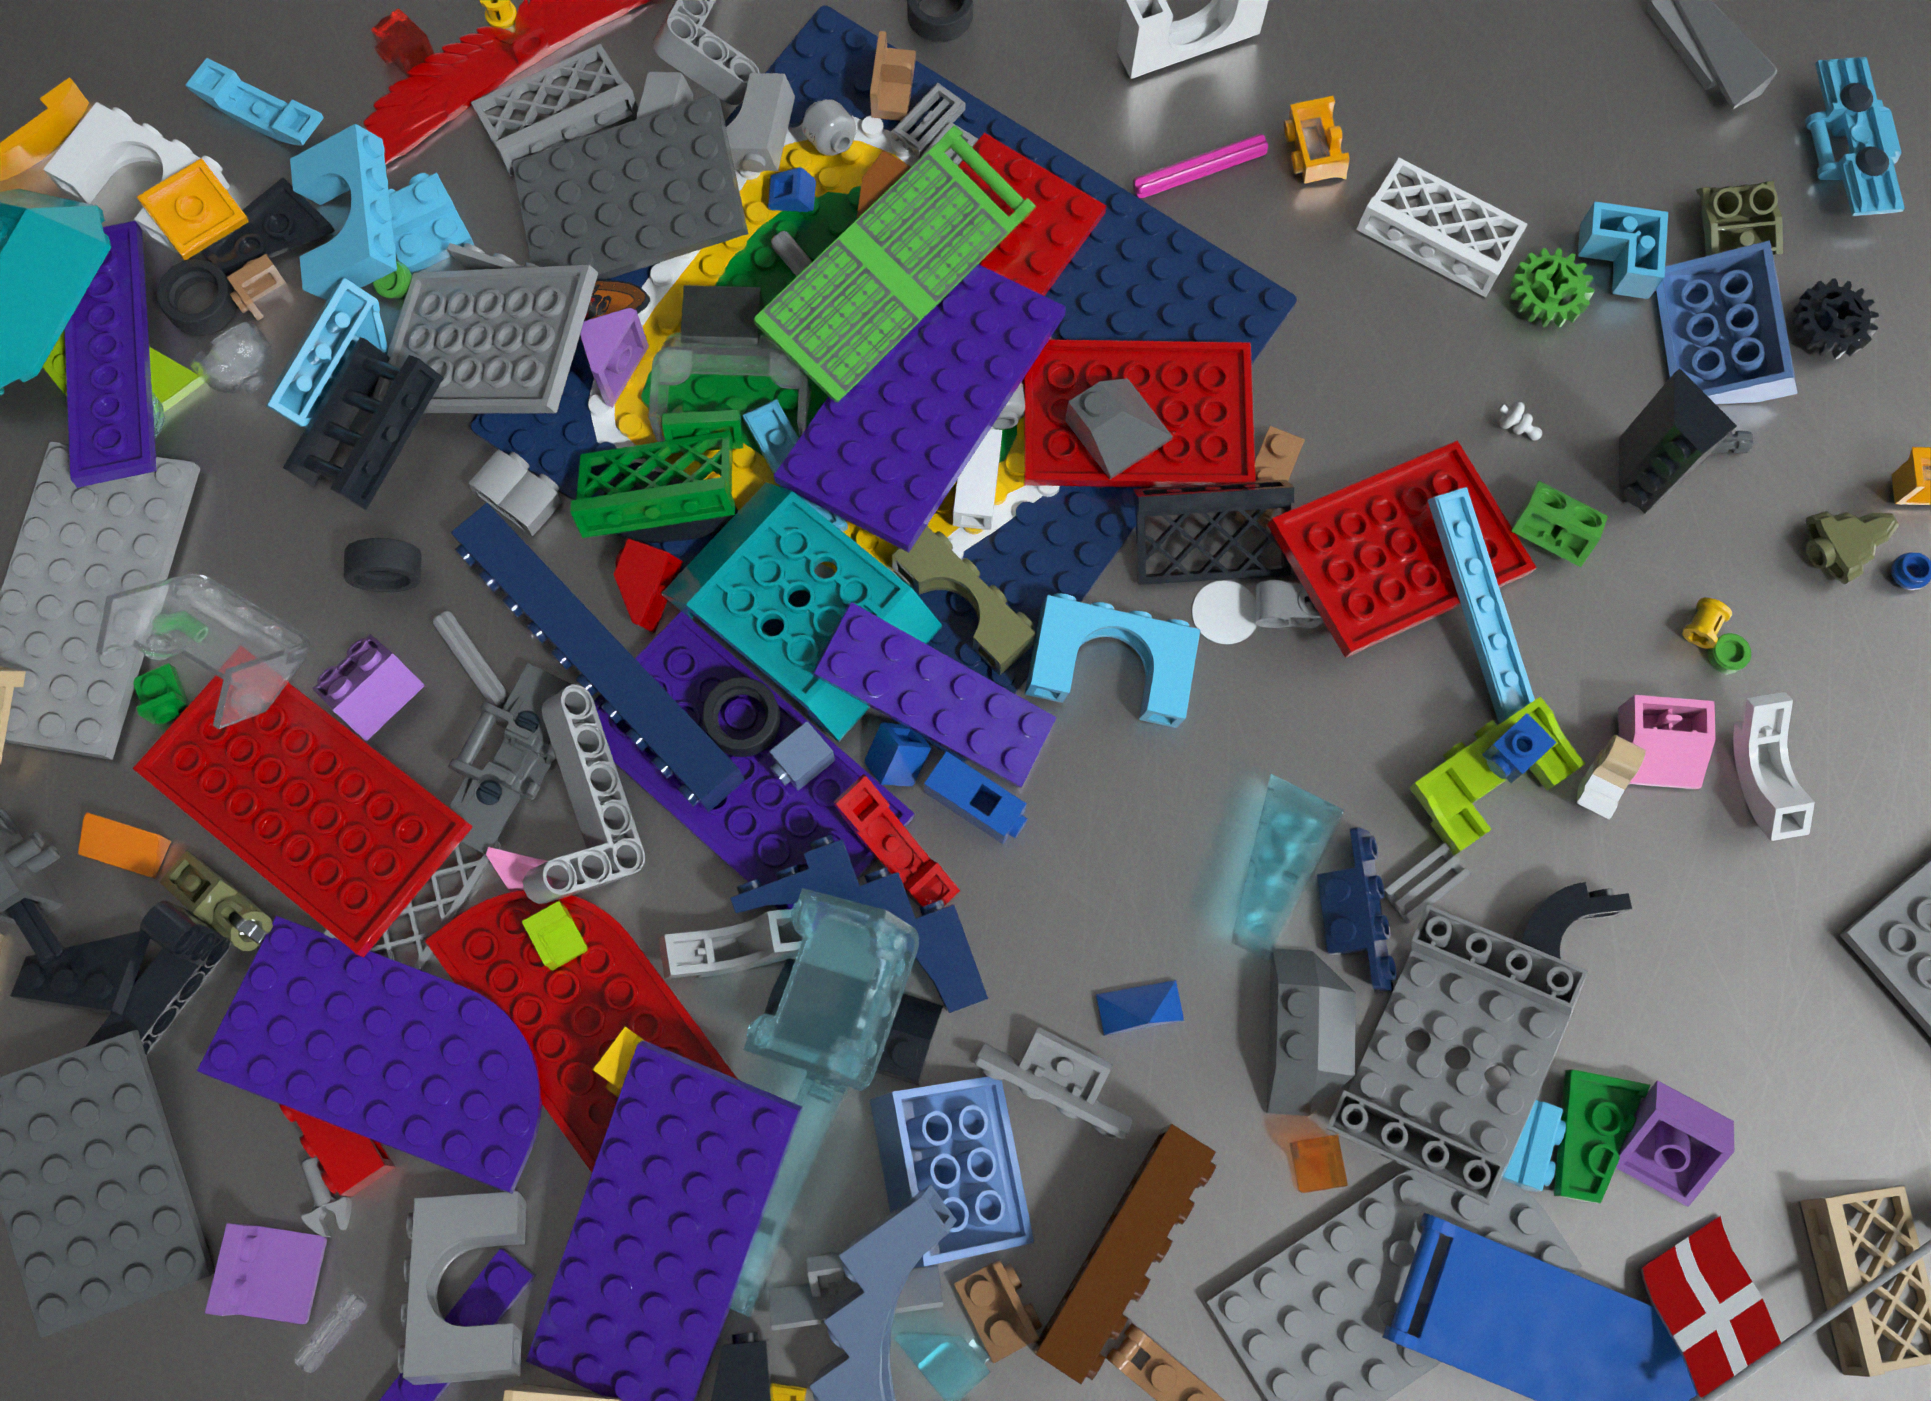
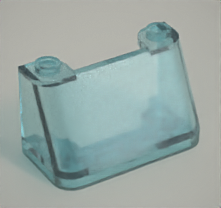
M802 888L798 901L792 908L791 921L794 930L804 938L775 1016L762 1014L750 1024L747 1031V1041L743 1050L857 1091H863L870 1085L875 1076L919 947L918 932L914 927L887 910Z

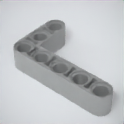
M674 0L653 39L654 51L665 62L712 94L715 93L724 102L730 105L741 104L744 100L750 73L760 72L751 59L702 26L716 0Z
M570 685L546 699L542 706V716L587 849L554 858L527 872L523 881L524 891L529 899L539 904L548 903L616 882L640 871L645 862L644 849L593 698L589 691L580 685ZM565 704L568 705L570 712L567 710ZM578 742L581 743L583 750L579 747ZM591 780H593L596 789L593 787ZM604 818L607 820L608 826L605 824ZM616 855L621 860V865L618 863ZM582 865L585 866L588 877L584 874ZM546 875L552 879L553 888L549 885Z

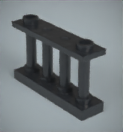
M360 337L284 464L283 469L312 487L316 485L321 475L334 481L330 488L354 505L367 510L444 377L421 359L408 355L401 368L388 364L390 359L388 355L365 338ZM379 377L393 382L382 401L368 396ZM360 409L373 414L363 434L349 429ZM340 442L354 448L343 468L329 462Z

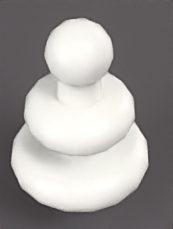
M1516 402L1509 408L1502 404L1499 408V411L1503 413L1499 422L1502 429H1508L1513 426L1514 434L1519 435L1526 432L1529 439L1534 441L1541 438V429L1531 425L1533 421L1532 415L1529 413L1523 414L1525 406L1522 402Z

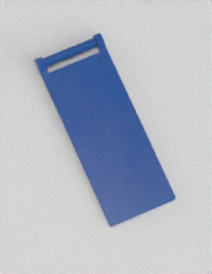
M1427 1213L1423 1214L1420 1226L1424 1228L1391 1326L1386 1325L1382 1338L1535 1401H1689L1696 1396L1682 1355L1653 1306L1463 1229ZM1440 1234L1450 1237L1449 1244L1418 1337L1408 1334V1330Z

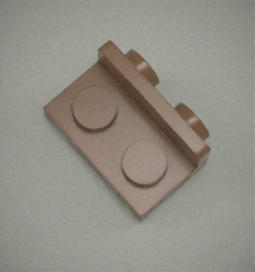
M1000 1259L954 1283L993 1364L1030 1343L1033 1344L1040 1340L1036 1330L1043 1326L1032 1304L1022 1305L1016 1290L1023 1286L1011 1263L1003 1267Z

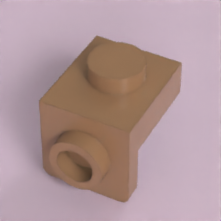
M267 254L247 262L243 268L227 277L235 288V291L230 293V296L242 313L250 310L257 321L264 318L254 302L286 283Z

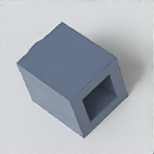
M808 721L769 751L774 762L770 766L772 772L784 786L791 782L797 791L835 761L833 750Z

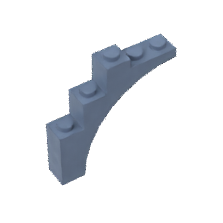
M932 1185L923 1189L854 1238L840 1253L839 1257L842 1260L845 1274L852 1282L858 1283L861 1288L838 1303L824 1320L828 1326L827 1330L831 1340L836 1346L843 1348L845 1353L822 1368L809 1385L813 1391L815 1401H897L890 1367L891 1328L898 1298L910 1272L921 1257L942 1240L957 1221Z

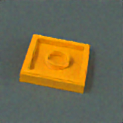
M202 158L137 196L139 203L184 261L249 222L247 216Z

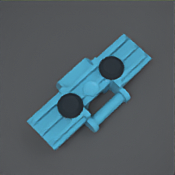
M1867 57L1818 60L1815 66L1826 111L1813 113L1805 119L1806 128L1812 132L1820 166L1817 169L1818 178L1820 180H1843L1852 216L1903 212L1905 207L1894 167L1902 152L1891 109L1883 106L1882 99L1877 100ZM1827 130H1831L1832 135L1835 137L1847 136L1849 153L1844 154L1839 162L1834 160Z

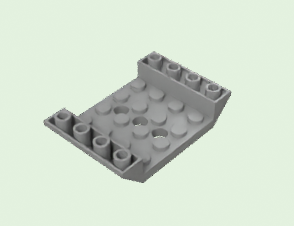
M1427 905L1411 940V953L1348 1092L1343 1090L1327 1130L1484 1204L1490 1205L1568 1026L1588 970ZM1415 1031L1426 1033L1430 1038L1429 1047L1421 1052L1411 1050L1406 1044L1408 1035ZM1455 1048L1463 1049L1469 1055V1064L1462 1069L1451 1068L1445 1061L1448 1051ZM1492 1066L1504 1067L1510 1075L1509 1082L1502 1087L1490 1085L1485 1079L1487 1069Z

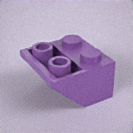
M370 634L366 639H359L352 644L347 651V656L336 667L331 666L319 676L318 684L312 689L339 717L367 741L425 685L390 650Z

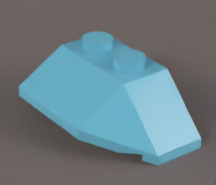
M343 278L305 332L278 377L266 406L300 427L308 426L360 337L365 338L387 355L388 347L379 313L378 299Z

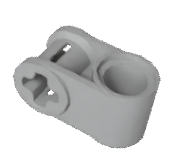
M1269 580L1256 585V624L1265 628L1297 627L1310 629L1321 625L1323 619L1318 611L1312 610L1311 604L1307 603V601H1312L1301 583Z

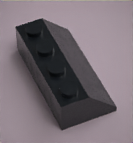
M1678 369L1619 437V488L1624 492L1626 499L1633 506L1639 507L1644 514L1674 491L1737 427L1681 369Z
M789 958L786 960L771 991L758 1032L764 1038L919 1086L943 1005Z

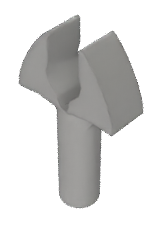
M317 1157L304 1159L301 1166L315 1203L311 1213L302 1215L301 1218L315 1233L323 1237H331L324 1220L327 1210L335 1213L339 1230H346L351 1215V1197L344 1196L340 1199L332 1197L330 1190L322 1180L320 1173L323 1170Z

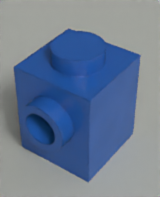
M1526 713L1482 755L1488 760L1487 764L1495 775L1502 779L1506 778L1512 783L1557 742Z

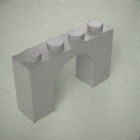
M648 72L636 120L693 100L694 94L682 72ZM750 73L742 108L737 117L726 127L735 170H749L756 173L778 171L795 99L785 74Z
M514 1191L513 1194L496 1192L414 1198V1212L408 1214L406 1225L407 1236L409 1239H412L411 1256H406L404 1261V1279L406 1283H409L408 1300H403L401 1305V1323L403 1327H406L405 1345H401L398 1351L399 1372L403 1373V1378L413 1385L520 1377L521 1330L513 1323L470 1327L455 1326L443 1319L437 1302L440 1279L449 1264L461 1254L481 1247L525 1244L527 1202L518 1191Z

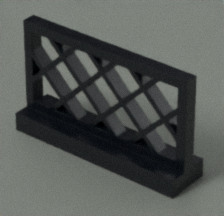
M1287 480L1133 489V504L1136 515L1137 583L1139 585L1291 575V565L1282 550L1280 566H1264L1257 559L1272 542L1278 548L1280 546L1273 534L1264 529L1256 520L1267 509L1281 508V514L1290 511L1291 503H1294V486ZM1245 510L1256 511L1250 516ZM1229 511H1239L1247 520L1231 536L1218 522ZM1211 512H1218L1213 518L1207 514ZM1200 513L1209 522L1193 538L1179 525L1190 514ZM1168 515H1179V516H1178L1175 520H1173V519H1172L1171 517H1169ZM1162 516L1171 525L1155 541L1145 532V517ZM1252 525H1255L1266 538L1250 553L1237 540ZM1216 527L1228 540L1214 555H1211L1199 543ZM1177 529L1190 543L1174 558L1161 544ZM1145 539L1152 544L1147 550ZM1235 545L1247 558L1238 568L1227 569L1219 562V559ZM1196 547L1209 558V561L1199 571H1188L1181 562ZM1157 549L1171 561L1161 573L1146 574V560ZM1253 562L1258 566L1248 568ZM1214 565L1220 568L1218 570H1210ZM1176 567H1178L1182 572H1172V571H1173Z

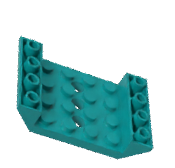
M767 482L662 592V595L691 620L696 616L807 709L809 718L838 742L867 712L870 706L811 675L848 603L852 602L925 644L942 628V624L908 584L793 491ZM822 562H831L837 567V571L831 578L824 579L815 574V568ZM803 590L808 592L811 598L806 606L794 607L788 602L789 596L794 591ZM769 619H778L783 622L784 629L777 636H767L762 632L763 624Z

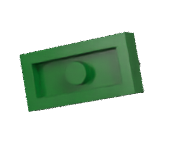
M684 400L674 408L672 413L662 414L665 441L730 431L733 438L732 449L743 448L744 438L740 410H733L724 403H721L712 411L698 412L691 403ZM722 446L708 448L707 450H721Z

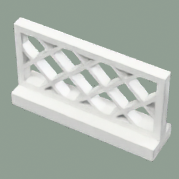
M1398 158L1376 195L1372 197L1356 230L1486 298L1528 224ZM1398 173L1413 179L1415 186L1401 187L1397 179ZM1438 192L1445 196L1447 202L1433 204L1429 193ZM1420 195L1424 206L1410 208L1406 197ZM1396 198L1400 210L1382 202V200ZM1471 209L1478 214L1479 219L1466 221L1461 210ZM1451 211L1456 223L1442 225L1438 213ZM1428 215L1432 223V227L1420 222L1414 217ZM1501 225L1515 233L1513 236L1498 238L1494 226ZM1484 228L1489 240L1475 242L1470 230ZM1461 232L1465 243L1463 244L1447 236V234ZM1493 249L1498 262L1479 251Z

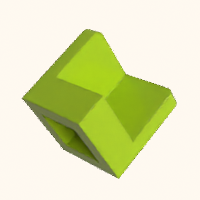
M560 901L522 921L544 965L552 971L588 950L568 909Z

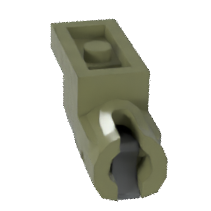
M188 850L185 851L160 881L192 914L211 925L220 935L242 951H253L263 942L267 933L269 934L272 930L273 924L267 914L230 882L215 873L200 858Z

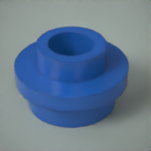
M1904 553L1894 560L1891 567L1892 576L1895 582L1904 589H1921L1931 580V561L1921 553ZM1907 568L1913 571L1914 577L1907 571Z

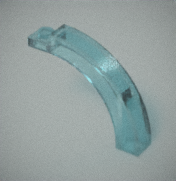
M819 1054L811 1071H808L793 1100V1103L802 1106L803 1109L730 1309L748 1317H751L767 1284L776 1255L806 1181L857 1073V1070Z

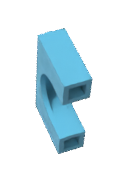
M357 124L290 158L294 192L322 205L349 190L351 191V209L341 231L329 242L300 256L303 290L326 301L343 278L362 288L397 270L383 139Z
M1068 594L1047 595L1040 609L1024 695L1063 703L1070 693L1079 647L1094 638L1111 637L1130 645L1143 662L1145 685L1139 720L1177 728L1186 719L1200 629L1189 627L1190 624L1183 620L1169 619L1161 621L1152 619L1151 614L1143 611H1130L1129 613L1114 610L1112 605L1103 602H1093L1091 605L1077 602L1075 597Z

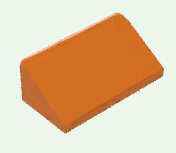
M86 812L82 824L78 854L155 879L171 841L158 834Z

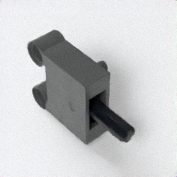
M0 807V921L18 925L40 962L49 964L61 958L65 953V949L45 916L64 905L43 869L60 859V853L52 845L41 850L45 841L38 832H33L22 838L15 822Z

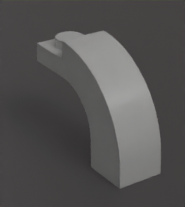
M805 908L767 911L753 920L729 927L664 934L658 938L664 979L687 976L703 978L749 970L777 963L812 949Z

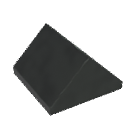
M684 285L681 343L758 345L762 330L755 325L754 318L765 308L761 288Z

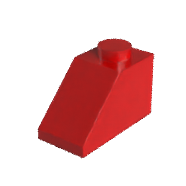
M628 538L624 548L619 551L616 557V569L613 575L632 623L655 633L668 601L662 595V592L678 576L683 561L669 552Z

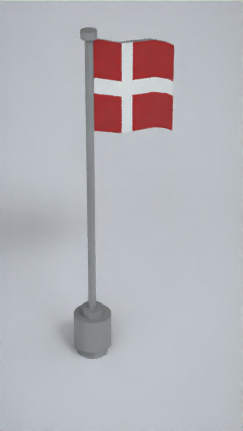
M1721 1215L1642 1267L1641 1271L1651 1303L1680 1351L1695 1389L1696 1396L1689 1401H1715L1931 1251V1240L1783 1342L1779 1339L1763 1297L1730 1245L1723 1228Z

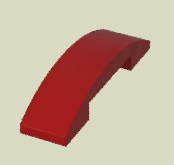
M861 775L833 802L847 824L883 868L887 867L890 875L899 872L907 895L919 907L939 900H943L944 905H946L960 892V889L942 867L927 855L889 808L890 804L866 775Z

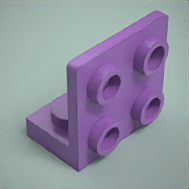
M227 1223L205 1314L218 1316L243 1315L295 1324L308 1323L327 1238L316 1234L251 1224Z

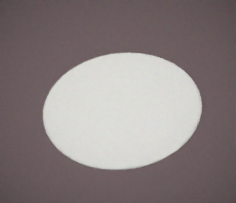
M1226 580L1212 582L1203 587L1194 599L1192 606L1193 621L1197 629H1200V633L1213 642L1219 644L1241 642L1249 637L1257 626L1256 599L1246 587L1239 583Z

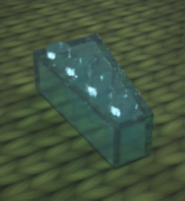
M1273 774L1270 775L1231 943L1269 961L1341 823L1344 809Z

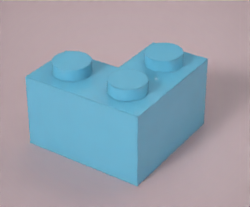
M1594 201L1580 223L1578 256L1614 261L1612 294L1649 299L1665 278L1668 212Z

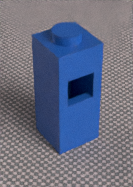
M947 751L924 783V793L1001 844L1005 843L1009 835L1016 839L1028 821V818L1023 816L1027 803Z

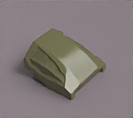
M1774 181L1734 187H1704L1696 189L1701 199L1706 256L1769 240L1773 255L1783 254L1782 215L1777 203L1778 195L1774 188Z

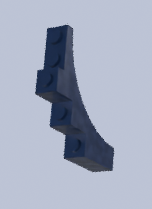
M832 835L810 842L811 851L803 853L809 868L808 870L801 872L799 864L775 873L777 877L775 882L762 886L760 879H756L737 886L739 895L730 898L735 913L767 905L801 903L830 907L863 918L891 935L915 957L934 983L947 1012L952 1013L988 999L955 905L951 904L945 907L943 900H939L920 907L922 915L915 918L899 872L890 875L887 867L864 875L866 884L859 886L843 839L834 842Z

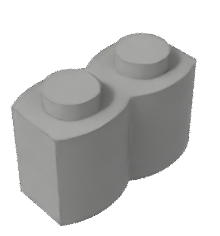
M498 449L468 484L473 493L482 501L488 503L494 510L504 515L509 521L533 537L561 505L562 501L557 493L559 487L546 475L541 473L537 477L527 471L530 466L515 452L507 455Z

